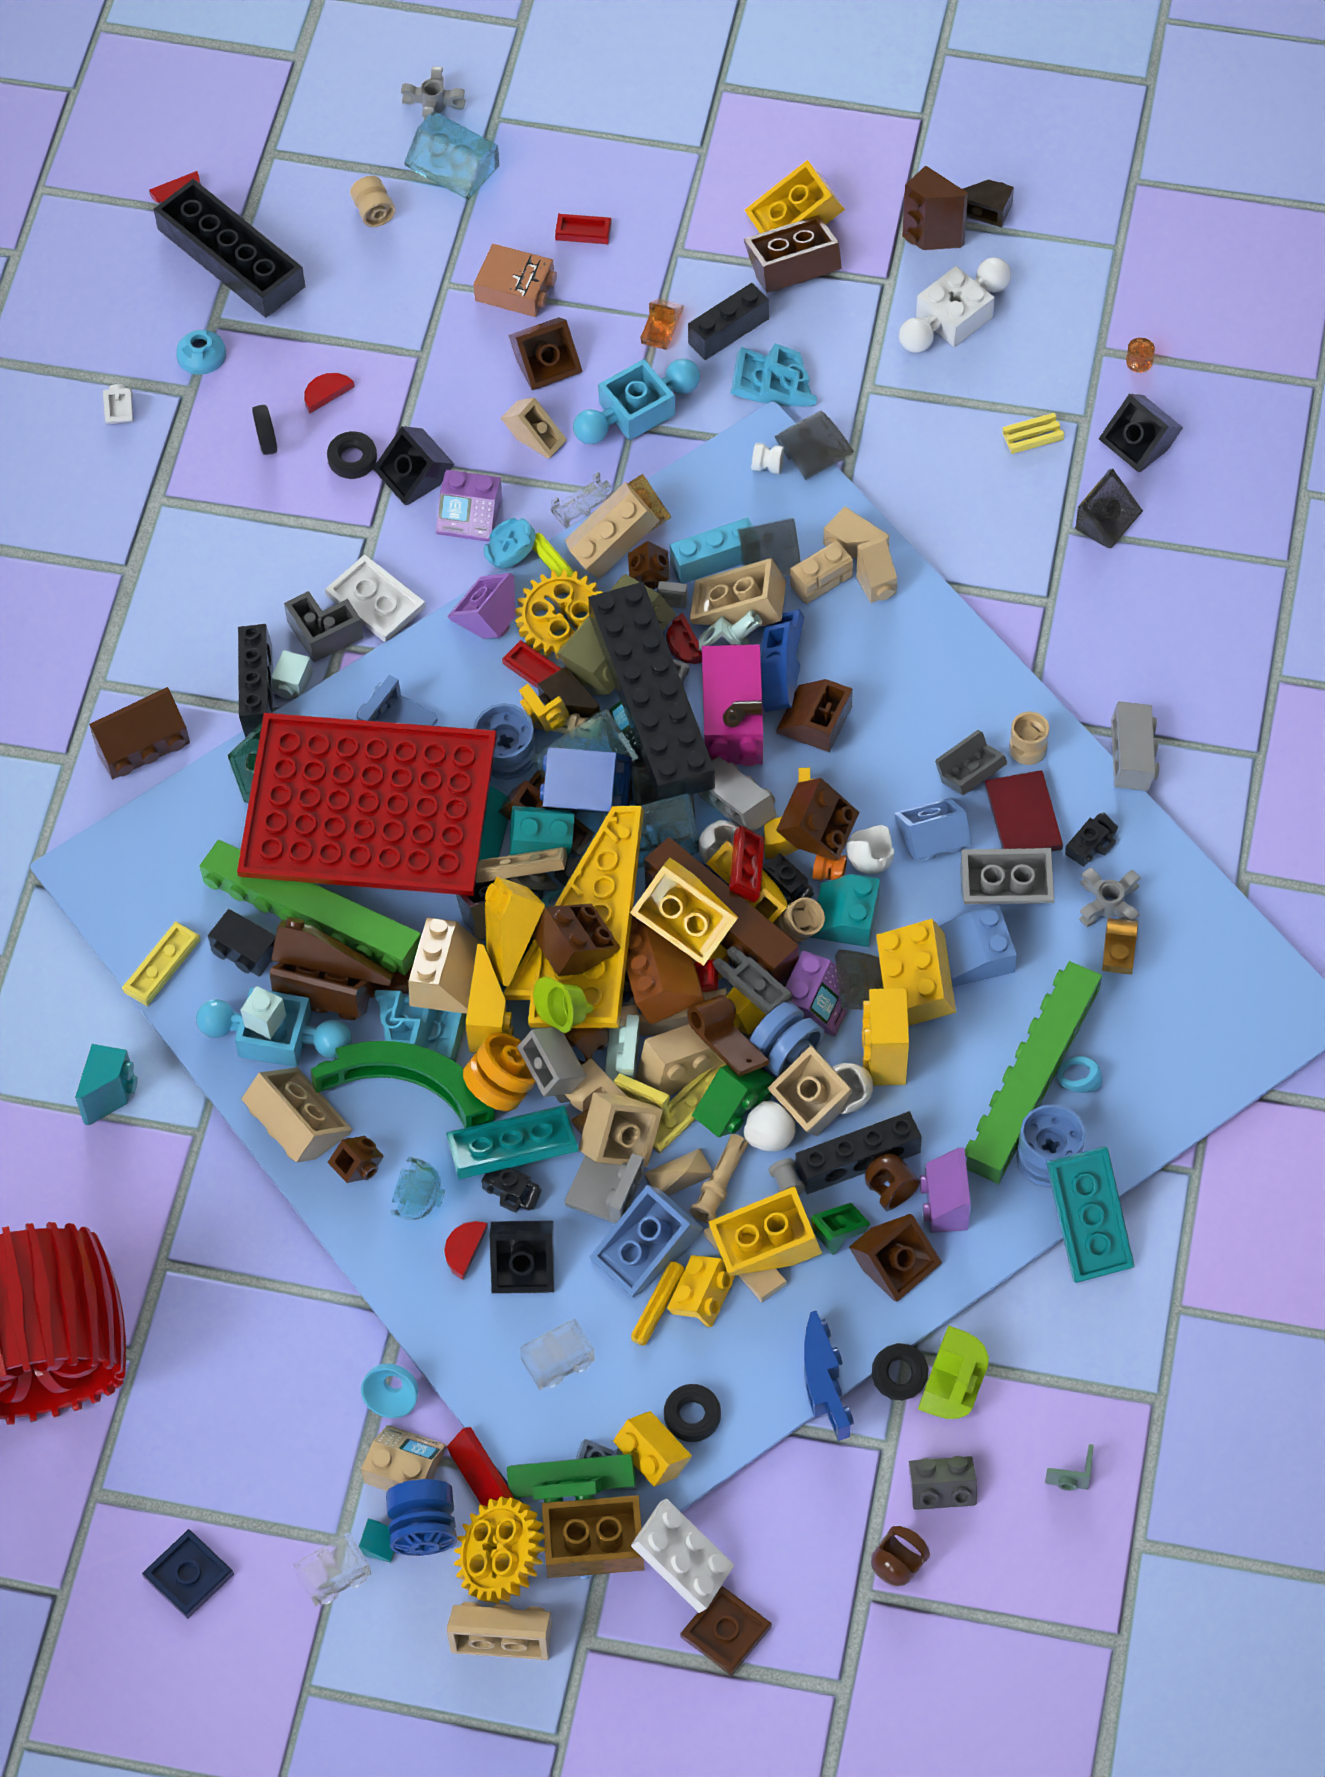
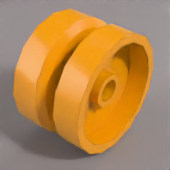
M498 1032L490 1034L463 1069L465 1083L474 1096L487 1106L501 1111L516 1109L528 1091L536 1084L517 1048L522 1041L509 1034Z

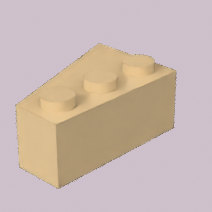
M690 1024L645 1039L635 1080L671 1096L683 1089L700 1074L713 1068L712 1072L724 1065L725 1062L695 1033Z

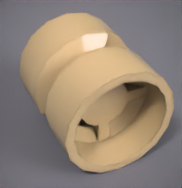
M366 176L357 180L352 185L350 196L355 206L359 209L363 222L367 226L378 227L393 218L396 212L395 206L387 195V190L379 177Z
M1029 711L1019 714L1012 721L1009 751L1013 759L1020 764H1037L1045 757L1049 724L1044 716Z
M808 897L799 898L790 903L773 924L798 944L820 931L824 925V911L821 905L814 899Z

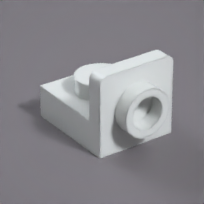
M124 384L110 385L109 389L103 390L106 424L134 422L133 392L131 388H126Z

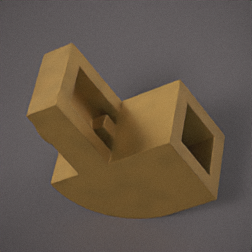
M1107 919L1102 971L1132 975L1138 921Z

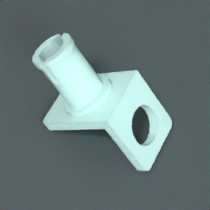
M749 610L734 625L722 616L699 636V650L702 652V646H711L721 636L732 645H750L747 636L762 625V620L758 614L753 617L755 612Z

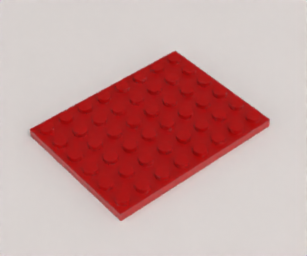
M264 713L237 868L238 877L474 896L497 740L496 731Z

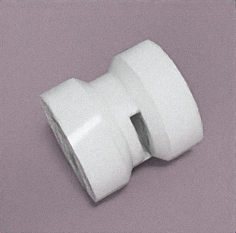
M755 443L751 469L761 471L768 467L771 473L780 474L784 447L775 445L770 450L763 443Z

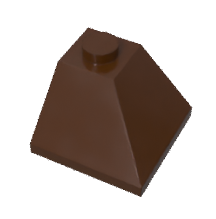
M907 1214L870 1228L849 1246L862 1270L896 1302L942 1263L912 1214Z

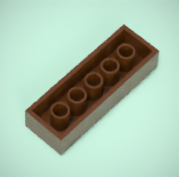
M668 837L644 859L645 890L669 858L675 860L693 873L738 917L720 942V945L726 950L732 946L735 947L747 958L751 957L784 987L786 986L799 959V945L740 895L730 891L728 885L672 838ZM729 958L732 966L736 969L738 966Z

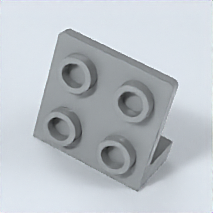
M632 1153L628 1163L623 1162L622 1165L597 1163L585 1155L567 1194L565 1205L617 1223L630 1207L644 1175V1157Z

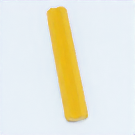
M675 1261L669 1262L631 1333V1340L641 1346L647 1344L684 1272L683 1265Z

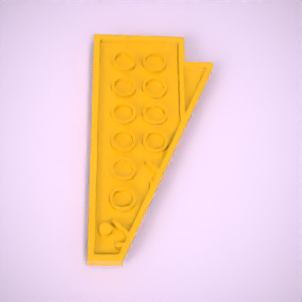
M612 806L554 905L592 903L621 948L617 953L583 974L558 976L534 940L517 968L510 986L504 990L506 1000H530L528 1016L530 1028L553 1027L541 1019L534 1004L533 991L535 983L544 976L550 977L562 984L579 986L584 992L586 1001L593 1006V1011L586 1014L584 1021L572 1026V1028H619L632 920L630 912L633 909L644 815L642 806Z

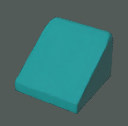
M370 1518L367 1519L359 1543L360 1555L391 1563L394 1551L390 1548L389 1537L391 1535L387 1525Z

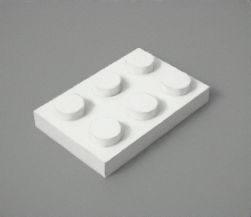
M365 554L325 589L326 596L336 604L348 599L361 618L362 625L384 642L394 637L426 608L424 600Z
M667 1498L657 1505L631 1544V1547L698 1613L708 1608L734 1567V1564Z

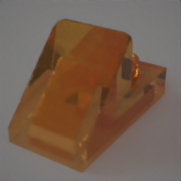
M661 299L650 301L649 317L640 336L641 344L667 350L683 312L684 305Z
M643 474L628 483L660 520L649 532L672 518Z

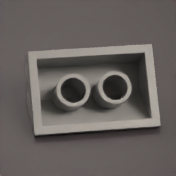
M1051 848L962 849L960 876L961 894L964 904L1054 903Z

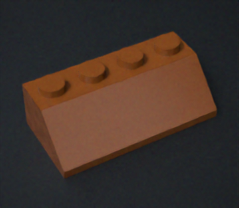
M632 915L626 969L635 1003L648 1023L653 1025L688 1009L692 1005L705 1001L694 959Z

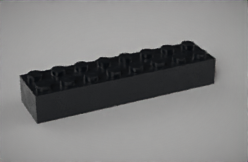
M644 582L589 596V617L658 804L715 789L714 766Z

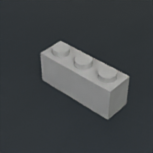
M1118 701L1111 718L1114 787L1149 791L1152 781L1158 778L1159 763L1155 762L1158 741L1154 740L1153 737L1156 731L1157 719L1152 717V705Z
M720 756L712 760L715 769V789L697 793L700 798L733 823L753 832L777 816L773 805L775 798L767 788L762 789L751 776L742 774L732 762L728 763Z

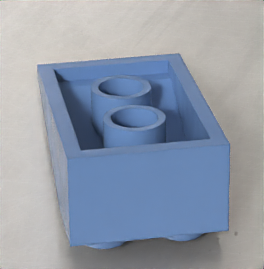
M999 904L969 911L939 926L945 933L953 987L1015 972L1017 955Z
M646 1185L589 1257L627 1293L635 1297L667 1268L669 1262L676 1261L684 1254L704 1228L661 1189Z

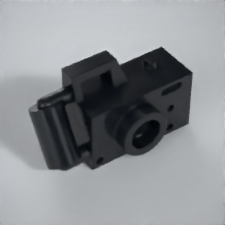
M1105 812L1099 813L1094 819L1090 817L1066 845L1065 855L1083 867L1093 860V856L1096 853L1106 855L1116 844V840L1112 837L1116 834L1118 826ZM1106 841H1108V846L1106 848L1102 847L1103 844Z
M781 853L763 866V870L786 897L787 905L799 898H812L815 894L813 888L808 884V878Z
M511 1168L485 1173L481 1180L483 1190H486L489 1194L493 1193L500 1196V1206L517 1213L520 1207L528 1211L531 1209L535 1210L542 1192L538 1184L531 1182V1177ZM509 1200V1201L514 1202V1203H516V1204H515V1206H513V1205H511V1204H509V1203H506V1201Z

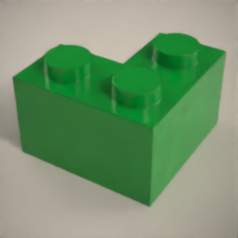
M728 1065L722 1066L691 1116L718 1138L728 1134H735L744 1123L742 1118L747 1110L758 1106L763 1101H769L772 1093L767 1088L776 1079L763 1068L738 1076Z

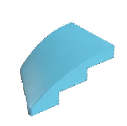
M776 343L767 356L744 347L740 348L736 357L730 394L761 403L776 402L781 406L805 407L814 406L817 402L816 395H812L808 385L810 378L803 367L804 362L800 352Z
M375 990V998L378 1001L381 1012V1023L385 1028L384 1035L386 1041L418 1045L440 1053L456 1062L467 1014L409 1006V996H405L401 991Z

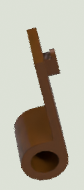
M719 995L690 1006L687 1011V1018L691 1028L738 1076L769 1065V1060L734 1026L736 1007L731 999L724 995Z

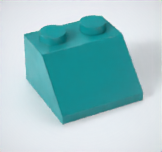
M512 806L509 855L563 847L566 849L567 857H570L574 813L571 810Z
M849 874L822 883L817 902L824 911V925L819 932L810 936V938L869 947L879 900L880 879Z
M91 1044L75 1096L85 1125H91L128 1103L130 1093H135L138 1077L134 1075V1064L130 1062L127 1050Z

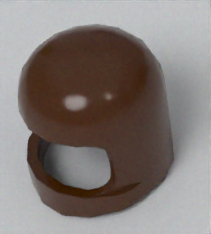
M571 1028L569 1032L564 1033L571 1048L575 1045L583 1053L585 1062L592 1058L596 1050H604L609 1042V1031L607 1028ZM578 1059L581 1065L585 1063L584 1061Z
M887 1153L877 1157L869 1164L865 1171L864 1179L866 1185L870 1190L877 1192L881 1196L879 1203L886 1212L908 1200L920 1185V1180L896 1154ZM886 1181L890 1183L889 1187L884 1184Z
M892 1526L874 1550L871 1557V1567L875 1574L887 1584L897 1587L903 1586L913 1579L922 1565L930 1557L929 1548L925 1541L911 1529L902 1526ZM895 1535L912 1544L921 1553V1556L906 1548Z

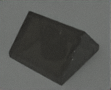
M1109 469L1079 504L1075 526L1077 531L1108 549L1117 543L1143 512L1114 469Z

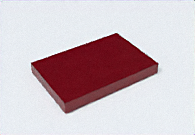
M1042 770L985 780V788L1002 849L1051 848V852L1063 850V841Z

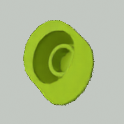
M546 976L539 978L535 983L533 998L539 1016L547 1024L563 1033L569 1032L572 1026L582 1023L586 1014L593 1011V1006L586 1001L584 992L579 986L562 984Z

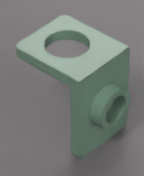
M1089 1444L1085 1473L1047 1468L1045 1483L1058 1485L1060 1489L1073 1491L1077 1488L1088 1490L1094 1444Z

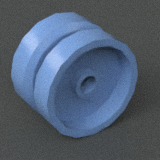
M787 1001L775 1007L756 1027L749 1041L769 1060L767 1068L779 1077L810 1046L817 1050L823 1039L824 1029L811 1018L804 1019V1012L791 1001Z

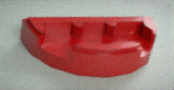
M198 171L149 189V194L155 202H163L192 179L200 183Z
M325 373L315 377L308 383L304 391L305 406L309 414L354 388V381L347 375L340 373Z
M682 613L672 620V624L668 628L666 634L668 648L675 658L684 663H702L699 641Z
M479 1221L463 1223L455 1228L446 1240L444 1248L446 1263L450 1267L451 1272L464 1280L488 1229V1223Z

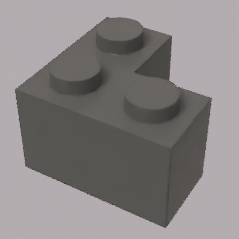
M307 591L284 603L287 622L313 662L319 661L364 638L361 618L348 599L322 611L311 593Z

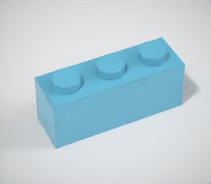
M749 517L669 544L670 564L681 584L759 558V537Z

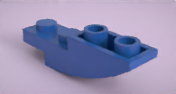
M800 609L782 613V621L776 622L764 629L761 649V688L765 712L792 707L801 666L796 659V654L805 618Z
M815 1310L810 1312L805 1333V1386L814 1417L827 1413L838 1441L850 1437V1427L854 1424L849 1407H843L839 1398L842 1397V1391L836 1378H839V1366L843 1363L838 1348H832L828 1338L831 1337V1332L826 1320H820Z

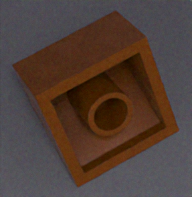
M558 317L508 335L516 361L531 390L583 372L566 319Z

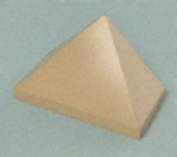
M699 1148L645 1172V1177L650 1186L661 1189L669 1196L711 1177L713 1171Z

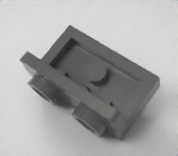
M980 730L975 731L935 760L942 783L962 795L973 790L978 784L1008 764L1003 753L987 745L984 734Z
M954 1456L952 1458L939 1459L924 1458L908 1461L913 1509L975 1506L977 1504V1479L972 1456Z

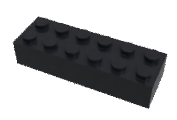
M195 179L189 181L154 208L157 229L265 318L306 287L303 267Z

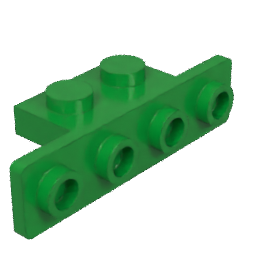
M632 1454L518 1464L507 1467L508 1486L514 1498L533 1496L534 1500L544 1499V1503L562 1502L563 1497L575 1496V1500L595 1499L594 1494L604 1489L633 1487L636 1484Z

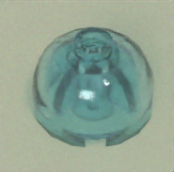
M410 1156L406 1162L411 1163L408 1170L402 1168L392 1197V1202H398L397 1209H391L390 1213L392 1216L402 1219L418 1220L429 1215L434 1206H441L445 1190L440 1188L441 1178L438 1171L430 1163Z

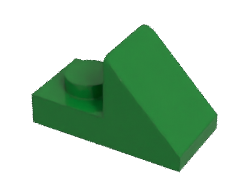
M851 1202L814 1214L810 1219L814 1234L832 1255L837 1253L846 1239L865 1233L871 1225Z

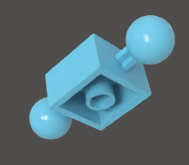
M681 358L674 360L667 367L665 377L661 379L647 361L643 359L598 384L599 404L604 411L586 409L580 412L573 422V431L576 438L584 444H597L606 437L608 426L615 423L630 441L675 416V395L672 391L679 394L692 392L700 382L698 366L689 359Z
M250 988L247 999L255 988ZM269 991L283 998L286 1017L271 1039L246 1028L242 1014L234 1013L232 1007L223 1000L213 999L203 1003L196 1015L198 1028L208 1037L219 1038L227 1035L231 1030L237 1031L235 1043L238 1056L241 1058L298 1067L304 1043L314 1045L322 1056L331 1059L336 1058L335 1048L352 1044L351 1031L341 1021L328 1020L321 1023L318 1027L309 1026L312 1011L309 998Z

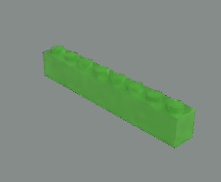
M218 839L199 865L203 882L208 887L214 890L221 889L229 893L235 900H244L251 903L263 913L270 912L281 920H287L289 917L302 919L306 925L317 928L363 956L381 964V966L391 972L396 971L406 975L414 963L421 939L420 932L314 883L238 877L237 868L241 849Z
M1071 961L1068 962L1064 971L1058 970L1053 981L1055 988L1052 994L1047 993L1040 1006L1042 1013L1039 1019L1034 1017L1029 1026L1027 1034H1030L1027 1042L1021 1041L1015 1054L1017 1061L1014 1067L1009 1065L1004 1073L1002 1082L1005 1084L1001 1092L996 1090L991 1098L989 1107L992 1109L989 1115H983L978 1123L976 1131L979 1134L976 1140L970 1139L965 1148L968 1171L1000 1184L1018 1149L1023 1119L1031 1110L1038 1108L1045 1097L1058 1068L1061 1066L1100 990L1101 974Z

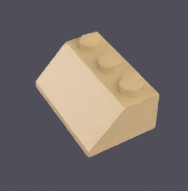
M624 482L565 539L569 551L585 570L600 579L660 520L630 485Z
M426 918L409 977V1006L467 1014L477 944L483 943L457 921Z
M298 1067L259 1072L241 1098L249 1108L250 1113L259 1119L266 1127L268 1134L279 1142L285 1149L287 1156L295 1162L317 1159L350 1135L353 1130L320 1092H315L312 1083Z
M463 1602L461 1605H453L447 1625L450 1651L456 1654L548 1660L552 1628L551 1612L535 1606L527 1607L526 1610H519L505 1604L494 1605V1608L481 1607L480 1604L475 1602Z

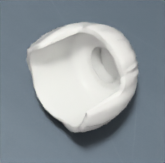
M718 820L704 829L699 838V855L705 864L727 840L733 845L734 831L739 827L736 823Z
M878 825L856 831L847 840V857L856 870L865 874H879L890 866L894 858V848H892L891 834L887 826Z
M843 1063L833 1066L832 1068L852 1089L840 1114H849L859 1110L871 1098L873 1092L871 1074L867 1069L857 1064Z
M763 1101L752 1109L744 1127V1139L751 1146L763 1151H780L791 1144L796 1133L793 1116L785 1107L773 1101Z

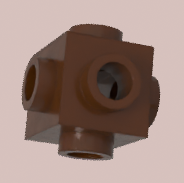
M646 541L628 553L630 577L639 582H644V585L651 589L657 588L659 581L666 582L670 579L667 550Z
M364 1135L343 1139L327 1163L346 1183L371 1179L377 1173L378 1165L384 1155L376 1148V1144Z

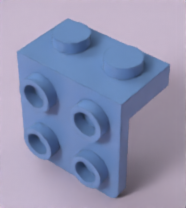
M388 675L383 683L380 682L375 687L371 699L367 704L361 705L356 715L357 720L434 726L438 721L436 713L402 696L399 679Z

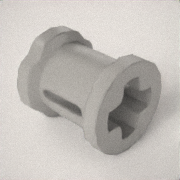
M791 1158L775 1162L770 1166L769 1173L777 1181L779 1186L778 1193L795 1186L799 1195L805 1190L804 1182L799 1181L794 1170L796 1163Z

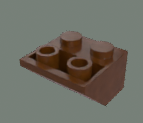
M827 679L799 685L794 694L792 707L786 709L776 729V733L830 753L852 708L853 689Z
M822 778L799 782L793 791L776 831L795 848L837 861L842 854L860 812Z
M592 903L545 907L532 934V937L558 976L583 974L617 953L621 948Z

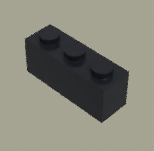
M751 282L689 322L688 344L704 360H707L769 320V299Z

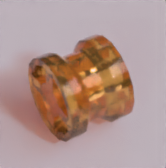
M1139 337L1131 340L1128 344L1126 364L1130 370L1142 373L1152 367L1155 346L1149 339Z

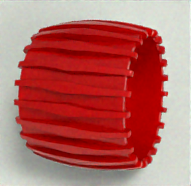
M48 1222L46 1228L35 1229L33 1223H26L25 1230L10 1232L9 1226L2 1227L3 1233L0 1234V1419H5L7 1425H14L15 1418L29 1416L30 1422L37 1421L36 1415L52 1412L54 1418L60 1416V1409L72 1406L74 1411L82 1409V1402L90 1400L92 1404L101 1401L102 1393L106 1396L112 1395L115 1392V1388L121 1387L125 1379L126 1333L118 1286L98 1235L95 1232H91L87 1227H80L77 1230L76 1225L72 1223H67L65 1228H58L56 1222Z

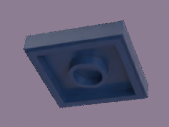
M188 1529L142 1575L168 1602L188 1619L234 1575V1572Z

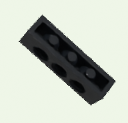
M266 624L238 627L239 719L245 738L260 736L264 713H273V686L271 680L273 674L272 642Z
M910 1111L796 1152L795 1170L800 1181L804 1182L805 1192L808 1195L865 1174L869 1164L881 1155L887 1153L896 1154L903 1160L921 1153L922 1136Z

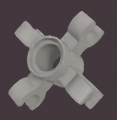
M432 66L431 79L425 80L421 87H416L409 83L402 84L403 104L422 103L423 126L434 127L436 114L442 112L446 105L454 109H464L466 102L464 99L465 90L461 88L444 90L443 67Z
M1091 867L1081 874L1084 879L1080 881V884L1096 896L1094 902L1087 904L1080 910L1082 916L1079 920L1086 927L1091 926L1100 916L1108 918L1117 916L1122 920L1137 921L1136 918L1140 916L1138 911L1123 901L1126 895L1133 893L1139 888L1137 882L1141 877L1133 870L1129 871L1119 882L1116 880L1102 881L1098 873ZM1105 897H1113L1116 900L1110 901L1105 899Z

